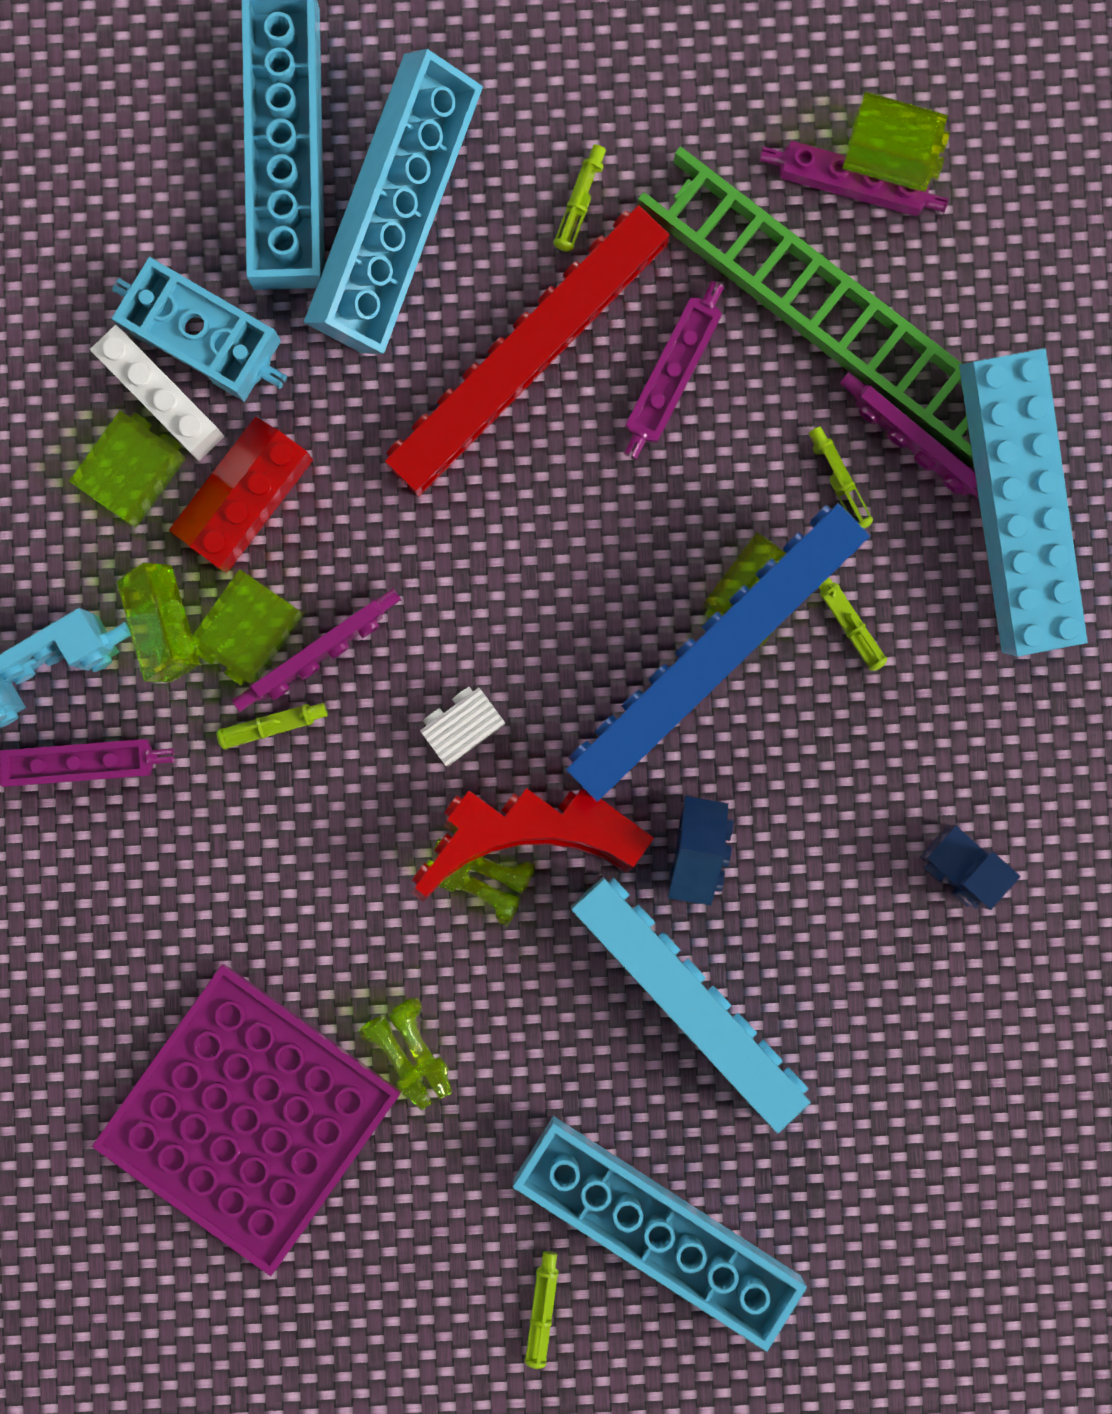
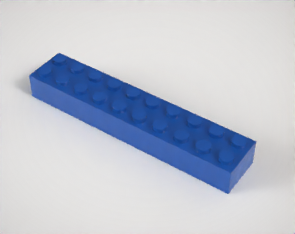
M839 503L832 510L827 505L824 506L810 520L809 524L813 528L805 536L798 532L783 547L782 550L786 555L778 563L770 559L756 573L759 581L750 590L744 585L729 599L733 607L722 616L717 611L702 626L706 633L697 642L692 638L687 640L674 653L679 659L670 668L663 664L648 679L652 686L644 694L640 689L635 691L621 705L626 711L618 719L612 715L595 730V733L599 736L592 744L588 740L585 743L583 742L568 757L573 763L566 770L597 802L870 537Z

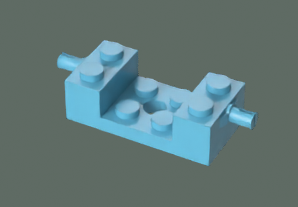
M149 257L132 285L121 278L116 280L119 286L113 285L112 291L124 297L111 318L122 331L151 348L156 346L207 376L213 384L245 402L254 385L262 378L279 389L283 386L281 381L285 383L287 375L270 366L271 357L281 342L273 328L153 258ZM194 317L203 319L204 327L199 334L189 335L186 333L185 325L189 319Z
M78 608L1 653L0 728L17 720L18 715L16 713L26 708L12 685L13 682L15 684L23 683L35 675L34 670L45 663L47 666L53 665L64 658L69 666L87 671L92 669L93 672L100 671L113 662L111 657L119 653L115 645L133 635L128 625L123 622L118 627L107 632L97 615Z

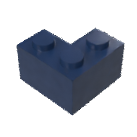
M685 796L679 820L677 847L670 871L668 898L711 906L715 891H722L725 871L721 870V868H728L732 852V846L726 845V841L731 839L734 824L733 819H728L729 803Z
M948 825L920 856L927 863L924 870L938 882H941L943 879L954 888L951 894L964 906L968 907L970 905L974 909L980 907L992 910L1021 877L996 853L983 850L957 825Z

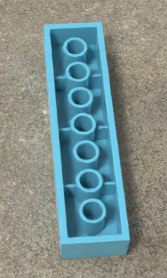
M242 0L247 279L254 290L317 288L325 267L319 5L317 0Z
M429 49L406 53L402 58L304 320L305 324L360 353L384 354L483 88L482 85Z
M1046 349L961 364L959 369L1001 651L1004 654L1019 657L1088 643Z
M602 876L571 905V910L778 1134L811 1103L804 1095L808 1090L807 1086L789 1067L784 1071L778 1067L783 1060L764 1040L757 1044L752 1039L757 1032L739 1013L733 1017L728 1013L727 1010L732 1005L714 986H711L708 990L701 982L706 977L689 959H686L683 963L676 956L680 949L664 931L658 936L650 928L655 922L638 904L632 909L625 901L629 896L628 892L613 877L608 882Z
M555 1116L551 1118L514 1177V1189L766 1352L807 1288L801 1275Z

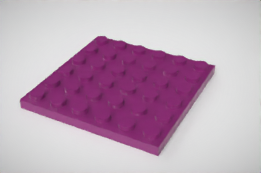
M222 964L91 1147L271 1277L402 1091L226 964Z

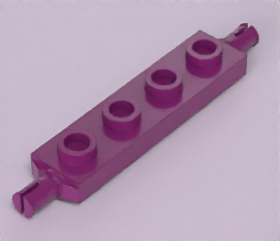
M792 140L784 152L763 146L759 160L760 162L780 166V179L916 217L924 207L944 213L949 201L948 197L945 198L929 193L927 178Z
M710 282L702 299H689L625 425V428L633 436L623 453L629 457L636 445L631 455V458L634 460L638 459V455L645 442L658 443L722 317L721 311L715 304L724 287L719 284L713 296H711L717 282Z
M850 372L847 373L839 384L856 397L857 402L855 405L860 409L859 414L867 422L873 425L879 424L887 431L886 436L893 444L900 448L905 446L915 454L914 460L925 470L931 471L933 469L943 478V485L955 494L961 493L964 496L973 494L979 499L976 476L970 468L873 387L865 386Z
M392 588L377 600H372L371 603L256 683L251 684L246 691L232 699L233 704L239 712H242L243 709L257 700H266L270 697L273 701L290 690L288 684L300 676L304 680L318 671L320 666L317 663L329 655L334 659L350 648L348 642L356 636L360 635L361 638H365L380 627L377 622L383 618L384 612L401 601V598Z
M148 739L0 750V784L2 787L151 776L153 764L175 762V757H160L161 755H174L175 753L173 748L152 750Z

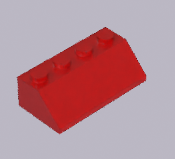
M255 416L170 527L169 531L227 574L312 463V457L305 449L281 431Z

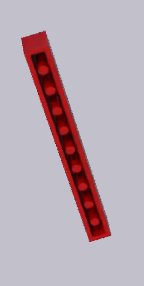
M638 205L631 213L628 210L624 211L614 222L613 227L615 229L606 238L603 235L598 237L588 249L590 254L581 263L575 261L567 268L563 274L565 279L555 289L553 286H550L538 299L540 305L531 314L527 311L524 312L513 324L512 327L515 330L506 339L503 337L498 338L488 349L487 353L489 356L480 365L477 362L472 364L462 376L464 381L455 390L449 388L442 394L437 401L439 407L430 416L427 413L423 414L413 424L412 430L414 432L405 441L399 439L389 448L386 453L388 458L385 460L387 467L418 498L667 247L670 234L641 206Z

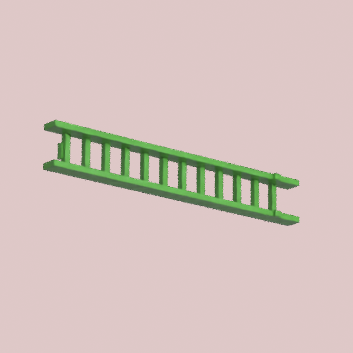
M680 146L675 152L673 163L694 178L691 182L688 179L674 196L676 202L669 211L645 192L638 198L637 206H641L661 227L865 385L873 387L908 418L959 456L962 462L974 468L971 444L961 437L968 429L967 416L964 417L953 431L932 415L957 383L962 385L959 365L962 363ZM703 185L720 198L722 202L698 232H695L678 219L677 216ZM731 207L751 223L727 253L724 254L705 238ZM760 229L779 245L757 273L752 276L733 260L756 231ZM788 251L803 262L807 268L784 297L781 298L761 282L785 252ZM814 273H817L836 289L814 317L809 320L792 307L790 303ZM844 294L865 311L842 340L837 342L818 326ZM874 317L893 333L867 365L850 352L847 347L869 319ZM901 338L922 355L896 387L875 370ZM930 360L948 374L950 378L924 409L903 392Z

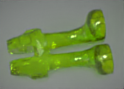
M438 838L433 849L436 848L442 838ZM481 857L464 865L445 879L439 887L449 892H454L458 888L482 899L495 910L496 919L499 924L508 927L518 909L521 898L498 890L469 875V871L472 870L483 874L523 894L533 876L536 865L529 861H523L517 866H504ZM428 859L427 864L431 866L434 861Z
M415 996L393 1008L388 1017L404 1038L417 1064L412 1065L400 1048L392 1033L391 1025L384 1014L364 1024L358 1029V1032L364 1041L375 1043L384 1051L400 1077L397 1081V1086L402 1095L409 1098L420 1110H423L432 1105V1101L420 1079L422 1076L425 1075L431 1087L440 1099L450 1095L452 1088L448 1078L449 1069L441 1057L433 1056L419 1033L417 1017L421 1012L422 1004L418 997Z

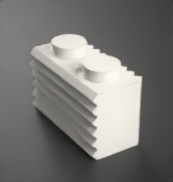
M467 687L452 699L455 703L453 707L445 713L439 708L423 720L426 726L420 730L447 767L506 724L480 688L472 691L470 687Z

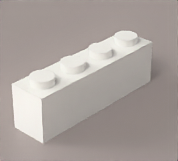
M117 325L112 327L90 348L91 352L198 461L225 437Z

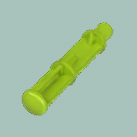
M594 144L589 157L583 160L575 187L567 203L556 238L553 241L554 246L561 251L570 252L574 249L575 241L592 198L588 192L595 174L603 171L602 160L606 152L603 146ZM568 212H569L570 214H569V216H568V219H567V222H566V224H565L564 230H563V232H562L561 238L559 239L561 230H562V228H563L564 222H565L566 217H567V214H568ZM581 216V219H580V222H579V224H578V227H577V230H576V232H575V235H574V238H573V240H572V243H570L571 238H572L573 233H574V230H575V227H576V225H577L578 219H579V217Z
M821 426L811 430L808 434L814 444V454H825L834 471L829 481L835 494L848 513L841 499V496L846 494L859 519L857 523L863 529L867 528L872 524L873 517H871L833 441L826 437ZM853 490L856 491L868 514V517L863 519L850 494Z
M828 577L819 586L820 597L824 599L845 631L846 636L849 637L863 658L868 669L876 671L882 668L887 663V657L883 654L865 627V623L861 621L847 600L839 584L832 582L830 577Z
M324 702L313 706L304 704L241 724L221 728L217 731V741L220 747L226 750L282 732L309 726L315 720L327 717V709Z
M543 1251L541 1266L536 1271L533 1306L524 1360L525 1364L533 1369L544 1368L547 1363V1350L558 1270L556 1269L557 1253L553 1251Z

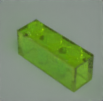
M143 562L116 581L144 681L174 682L199 666L200 662L172 565Z

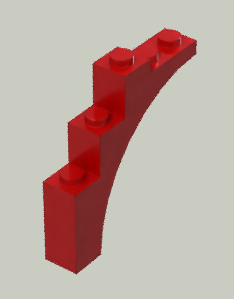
M583 787L577 794L570 790L558 807L563 812L562 814L526 788L520 797L513 793L501 811L506 814L505 817L468 791L463 799L456 796L445 810L444 814L448 816L444 827L452 832L454 836L452 837L446 833L434 849V852L439 856L433 864L429 866L424 863L411 880L417 884L412 894L424 902L445 879L464 865L491 852L522 845L548 844L577 849L602 858L628 873L636 865L654 838L602 799L597 802Z

